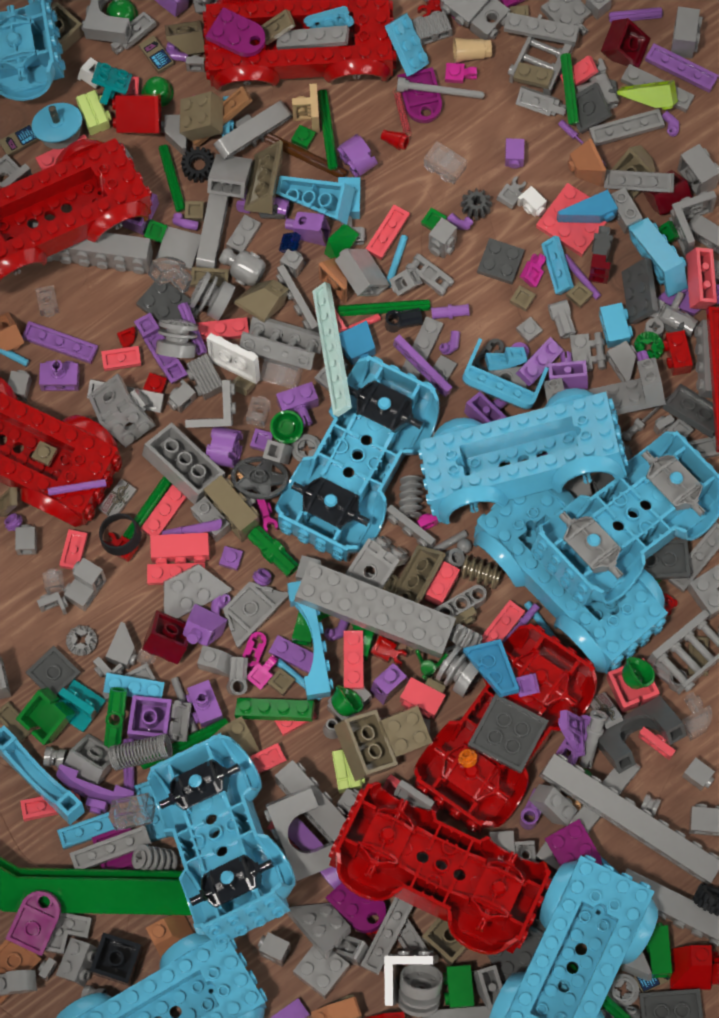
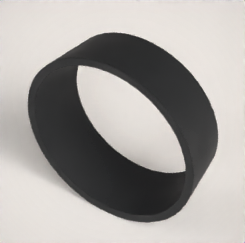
M117 513L107 517L99 529L101 544L112 555H126L132 552L141 541L142 532L139 524L127 514ZM128 519L133 522L134 534L126 544L114 547L107 545L103 541V533L113 521Z

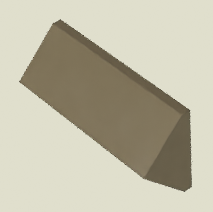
M279 140L254 155L244 210L268 214L273 213L283 162V141Z
M417 545L391 593L420 604L446 553Z

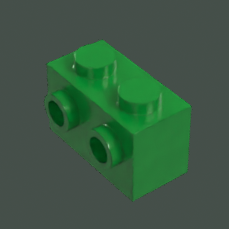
M471 965L446 967V972L443 973V984L448 985V993H444L445 1005H449L450 1009L474 1007Z

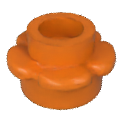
M465 749L459 754L458 762L463 767H472L477 762V754L472 749Z

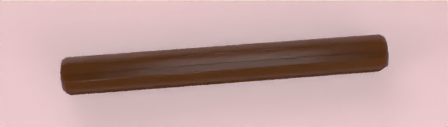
M272 133L266 134L264 138L265 143L272 145L281 140L283 141L284 152L337 178L346 177V169L338 166L336 170H329L327 160Z

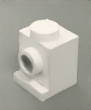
M90 57L80 68L77 79L79 81L82 79L96 89L99 85L91 81L98 62Z
M532 186L518 197L517 205L519 207L523 205V209L528 214L540 217L546 211L547 201Z

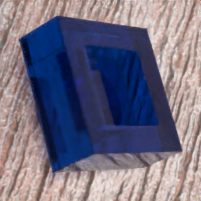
M297 232L283 234L279 251L285 254L287 249L297 251L301 235Z

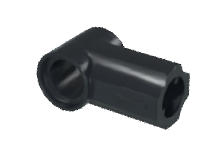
M420 308L405 311L391 310L385 316V328L391 333L398 332L402 328L423 324ZM395 319V320H397L398 322L395 323V324H392V323L389 322V320Z

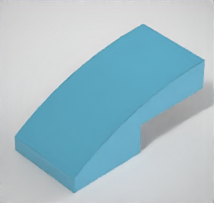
M505 347L504 353H486L485 361L488 370H502L527 362V356L524 347Z

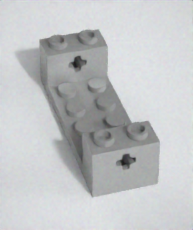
M656 357L637 361L639 379L587 390L594 394L606 391L608 399H613L617 415L666 405ZM562 378L543 382L547 402L556 393L564 390Z

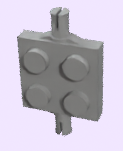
M549 0L541 6L540 10L550 21L579 26V32L583 36L589 32L583 25V22L591 16L592 12L581 0Z

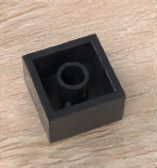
M103 932L90 972L92 975L130 987L143 947L141 944Z

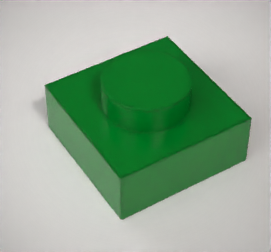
M299 125L291 138V142L308 150L316 136V132Z
M430 208L421 221V225L432 231L441 218L447 220V216Z
M150 219L143 237L161 243L167 225Z
M667 221L658 228L659 232L666 236L669 244L679 238L672 221Z

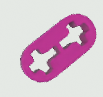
M261 632L251 634L242 656L244 658L251 657L252 652H255L254 659L256 661L247 664L249 669H253L261 661L266 648V636ZM260 637L263 643H259L256 649L254 648L255 642L253 639L257 640Z

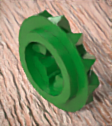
M650 331L639 334L634 342L636 352L645 350V344L653 342L652 350L649 349L647 351L649 359L659 358L664 350V344L660 336Z

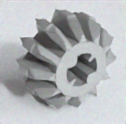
M456 624L452 628L449 639L453 643L466 648L482 644L483 637L462 624Z

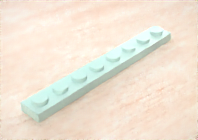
M324 282L315 288L312 293L333 415L339 417L351 409L352 405L331 284Z

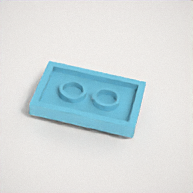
M407 13L384 26L407 76L416 73L429 64L428 56L423 50L420 38L416 34L412 20Z

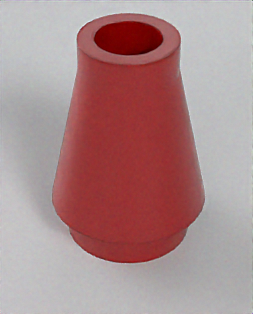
M383 130L381 140L398 150H405L409 143V136L403 132Z

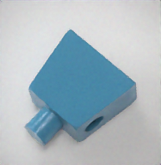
M367 321L339 333L342 353L351 365L356 364L358 359L368 355L372 357L376 354V348Z

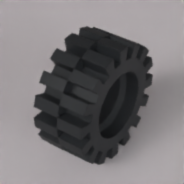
M193 147L190 148V152L187 150L181 160L184 176L188 177L189 181L193 179L194 183H197V180H200V183H202L203 179L207 181L214 157L209 150L206 152L204 147H202V150H200V147H196V150ZM194 160H203L205 167L201 170H194L191 164Z
M706 883L699 884L693 897L694 903L698 904L699 908L702 907L704 911L707 910L710 914L714 913L718 916L719 888Z

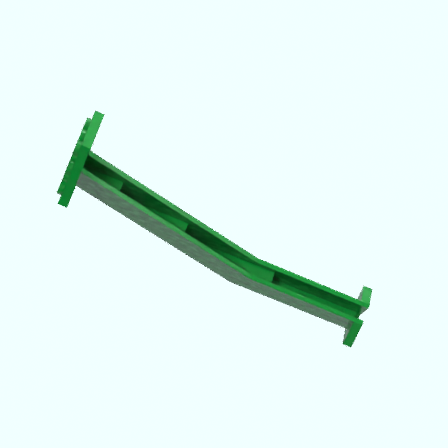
M0 857V910L3 912H18L23 899L28 894L36 890H46L54 894L59 900L61 913L191 915L179 881L183 871L19 868ZM46 896L40 897V904L43 907H48L50 900Z

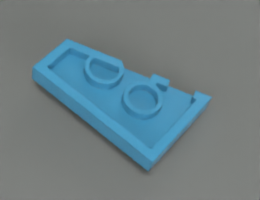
M501 639L463 648V653L499 697L519 693V686Z

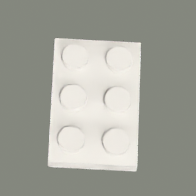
M212 333L206 338L208 355L212 363L255 384L259 382V360L254 352L247 351L235 343H230L221 336H216Z

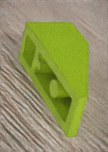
M674 80L622 86L617 90V95L654 108L662 107V110L671 109L678 102Z

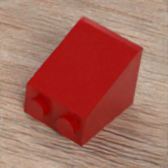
M117 94L115 99H112V109L116 110V117H113V128H116V133L161 132V94Z

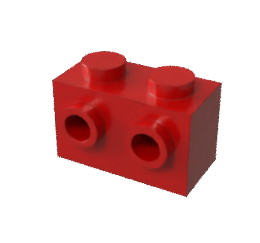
M685 330L666 333L663 340L664 352H667V367L671 369L672 376L691 373L693 363Z

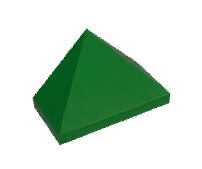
M343 224L328 238L324 254L330 259L338 258L342 250L352 247L360 234L349 225Z

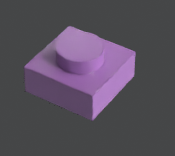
M255 428L250 448L264 452L267 440H273L271 432Z
M224 546L219 566L238 571L243 551Z
M536 673L516 678L519 686V697L540 693Z
M87 797L85 805L87 809H90V813L100 815L101 812L107 813V802Z

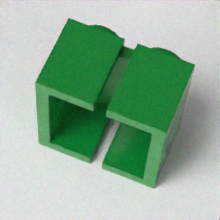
M48 687L39 689L16 718L28 731L33 730L31 734L43 745L53 743L76 714L66 703H59L60 698Z

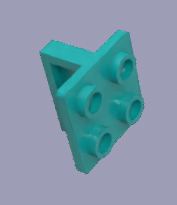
M98 62L91 82L104 87L100 103L107 105L108 100L113 99L115 91L126 95L132 74L126 70L111 67L107 63Z
M73 680L67 690L62 688L58 693L60 696L59 703H66L76 713L69 724L81 732H85L106 702L105 699L76 680Z

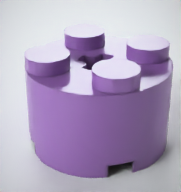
M355 134L337 148L341 160L345 165L348 164L349 170L354 177H360L378 164L374 156L371 157L370 148L358 134Z
M213 427L211 431L212 440L211 444L207 445L206 455H209V458L219 466L234 468V465L239 462L242 446L239 444V439L243 440L242 431Z

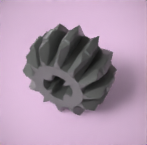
M477 188L475 192L468 190V195L464 194L462 196L463 201L460 204L463 208V214L468 213L467 217L471 218L474 216L475 220H478V216L484 219L485 214H489L492 207V202L489 201L490 195H485L484 190L478 192Z

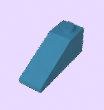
M606 190L558 211L557 221L575 223L609 222L617 216L618 207L609 191Z

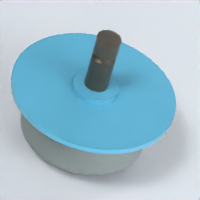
M68 103L48 105L41 109L33 118L32 131L47 147L52 149L66 148L80 136V127L82 125L81 112L77 107Z

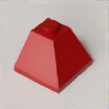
M690 945L670 949L672 964L670 990H711L712 946Z

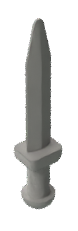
M663 405L656 406L642 420L637 418L632 427L622 432L623 440L630 441L637 431H642L645 427L644 422Z

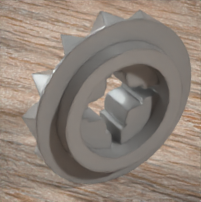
M301 435L297 441L292 443L294 459L301 462L303 457L313 456L320 441L313 435ZM305 443H307L308 448H312V450H309L308 456H306L304 451H301V449H304Z
M78 625L71 629L66 636V645L73 654L85 656L95 649L97 636L94 630L87 625ZM76 635L80 637L86 636V645L81 642L77 644L78 639Z
M618 974L615 976L607 995L617 1005L629 1006L639 996V985L632 976ZM624 982H626V990L631 993H625L621 999L620 991L615 988H621Z

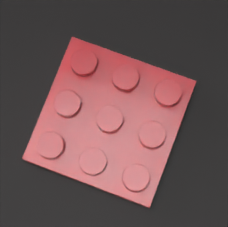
M567 183L538 221L536 228L550 237L559 236L562 245L582 257L593 243L594 233H598L599 226H605L608 222H558V211L590 198Z

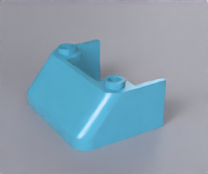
M479 338L463 373V383L519 409H531L549 368L545 367L535 391H530L472 365L483 340Z

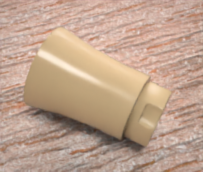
M453 38V58L455 63L492 56L491 40Z

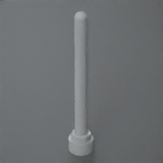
M398 77L397 92L411 89L480 99L485 96L482 91L409 82L405 77Z

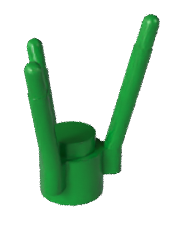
M418 649L415 651L421 665L422 678L427 681L428 677L431 678L435 675L436 669H439L444 659L448 657L446 653L437 663H434L431 660L424 661Z

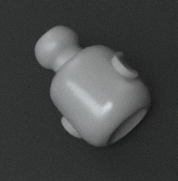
M225 248L219 258L221 264L231 266L230 274L236 279V282L243 286L245 284L248 286L256 285L266 268L265 262L260 258L261 256L252 251H241L237 255L232 249Z

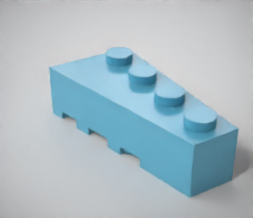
M280 176L276 194L347 225L355 189L346 183Z
M647 217L629 226L630 240L642 258L651 259L652 270H654L657 276L656 280L660 285H665L666 295L670 297L678 293V291L680 292L688 288L685 272L686 262L682 256L679 257L673 245L670 246L666 236L659 232L656 223H652Z

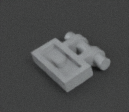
M601 332L594 333L595 340H589V333L570 335L569 337L572 361L586 360L587 372L593 370L592 364H598L599 370L606 369L605 362L607 358L603 349L605 342L602 339ZM590 348H596V356H591Z

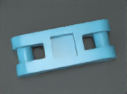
M342 6L305 17L304 23L309 28L345 25L350 27L354 24V19L349 15L348 8Z

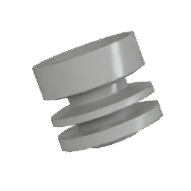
M206 272L198 281L191 295L189 306L194 308L197 302H200L197 310L199 312L205 306H208L207 316L218 321L227 307L236 286L224 281L218 287L216 286L218 277L215 276L210 283L208 281L211 273Z
M182 319L159 320V326L167 329L158 330V334L166 336V339L157 340L156 354L176 358H194L196 344L188 342V339L197 338V334L189 331H197L199 325Z
M458 645L442 662L436 679L441 682L446 677L444 681L446 686L455 681L453 691L465 698L476 685L481 674L471 662H467L468 658L464 653L461 656L463 648Z
M409 964L402 969L397 1002L403 1012L415 1017H427L438 1011L443 976L439 969L430 964Z

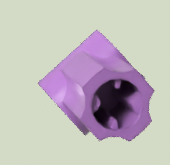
M529 800L520 815V825L527 830L535 828L542 813ZM526 815L533 816L534 821L527 822L525 821L524 817Z

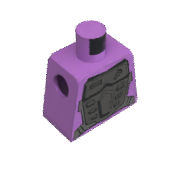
M392 663L373 681L370 692L384 706L410 679Z

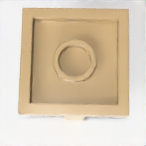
M317 83L309 84L310 97L299 96L292 98L293 121L312 120V131L320 133Z

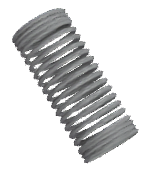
M161 734L148 737L147 739L144 738V740H135L134 742L131 741V743L110 746L108 754L112 768L117 771L127 767L130 768L172 757L173 749L169 736Z

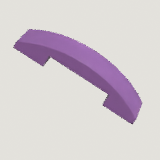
M148 313L134 321L145 344L169 382L173 384L186 377L188 374L179 359L156 354L157 340L165 338L163 335L158 334L160 328L152 314Z
M62 764L58 767L56 774L58 779L70 790L82 797L117 805L128 804L132 800L134 794L132 790L115 785L114 791L76 778L78 770Z
M298 817L290 823L288 838L300 850L309 851L323 846ZM330 867L320 871L322 877L333 889L342 883L336 868Z

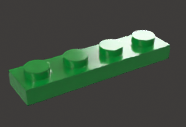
M237 698L235 718L237 719L242 716L243 719L312 722L315 703L313 700Z

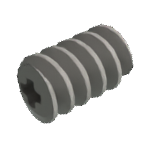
M415 475L404 476L400 479L401 486L399 490L401 493L399 498L401 500L399 501V511L409 518L422 516V513L417 512V510L423 509V506L417 504L423 502V499L418 497L423 495V491L418 490V488L424 487V484L418 483L423 478Z
M142 844L133 852L132 865L135 869L175 871L177 856L172 849Z

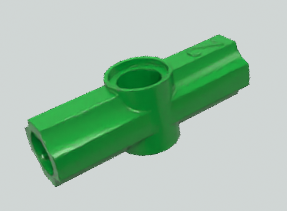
M261 526L255 527L249 533L248 539L261 551L262 556L270 564H274L287 578L296 572L299 564L286 552V549L278 540L273 539Z
M111 687L109 692L104 746L108 748L113 745L122 744L127 689L122 687ZM111 715H118L120 721H114Z

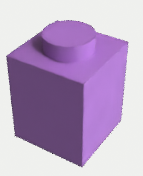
M506 138L505 166L510 168L523 167L524 139Z

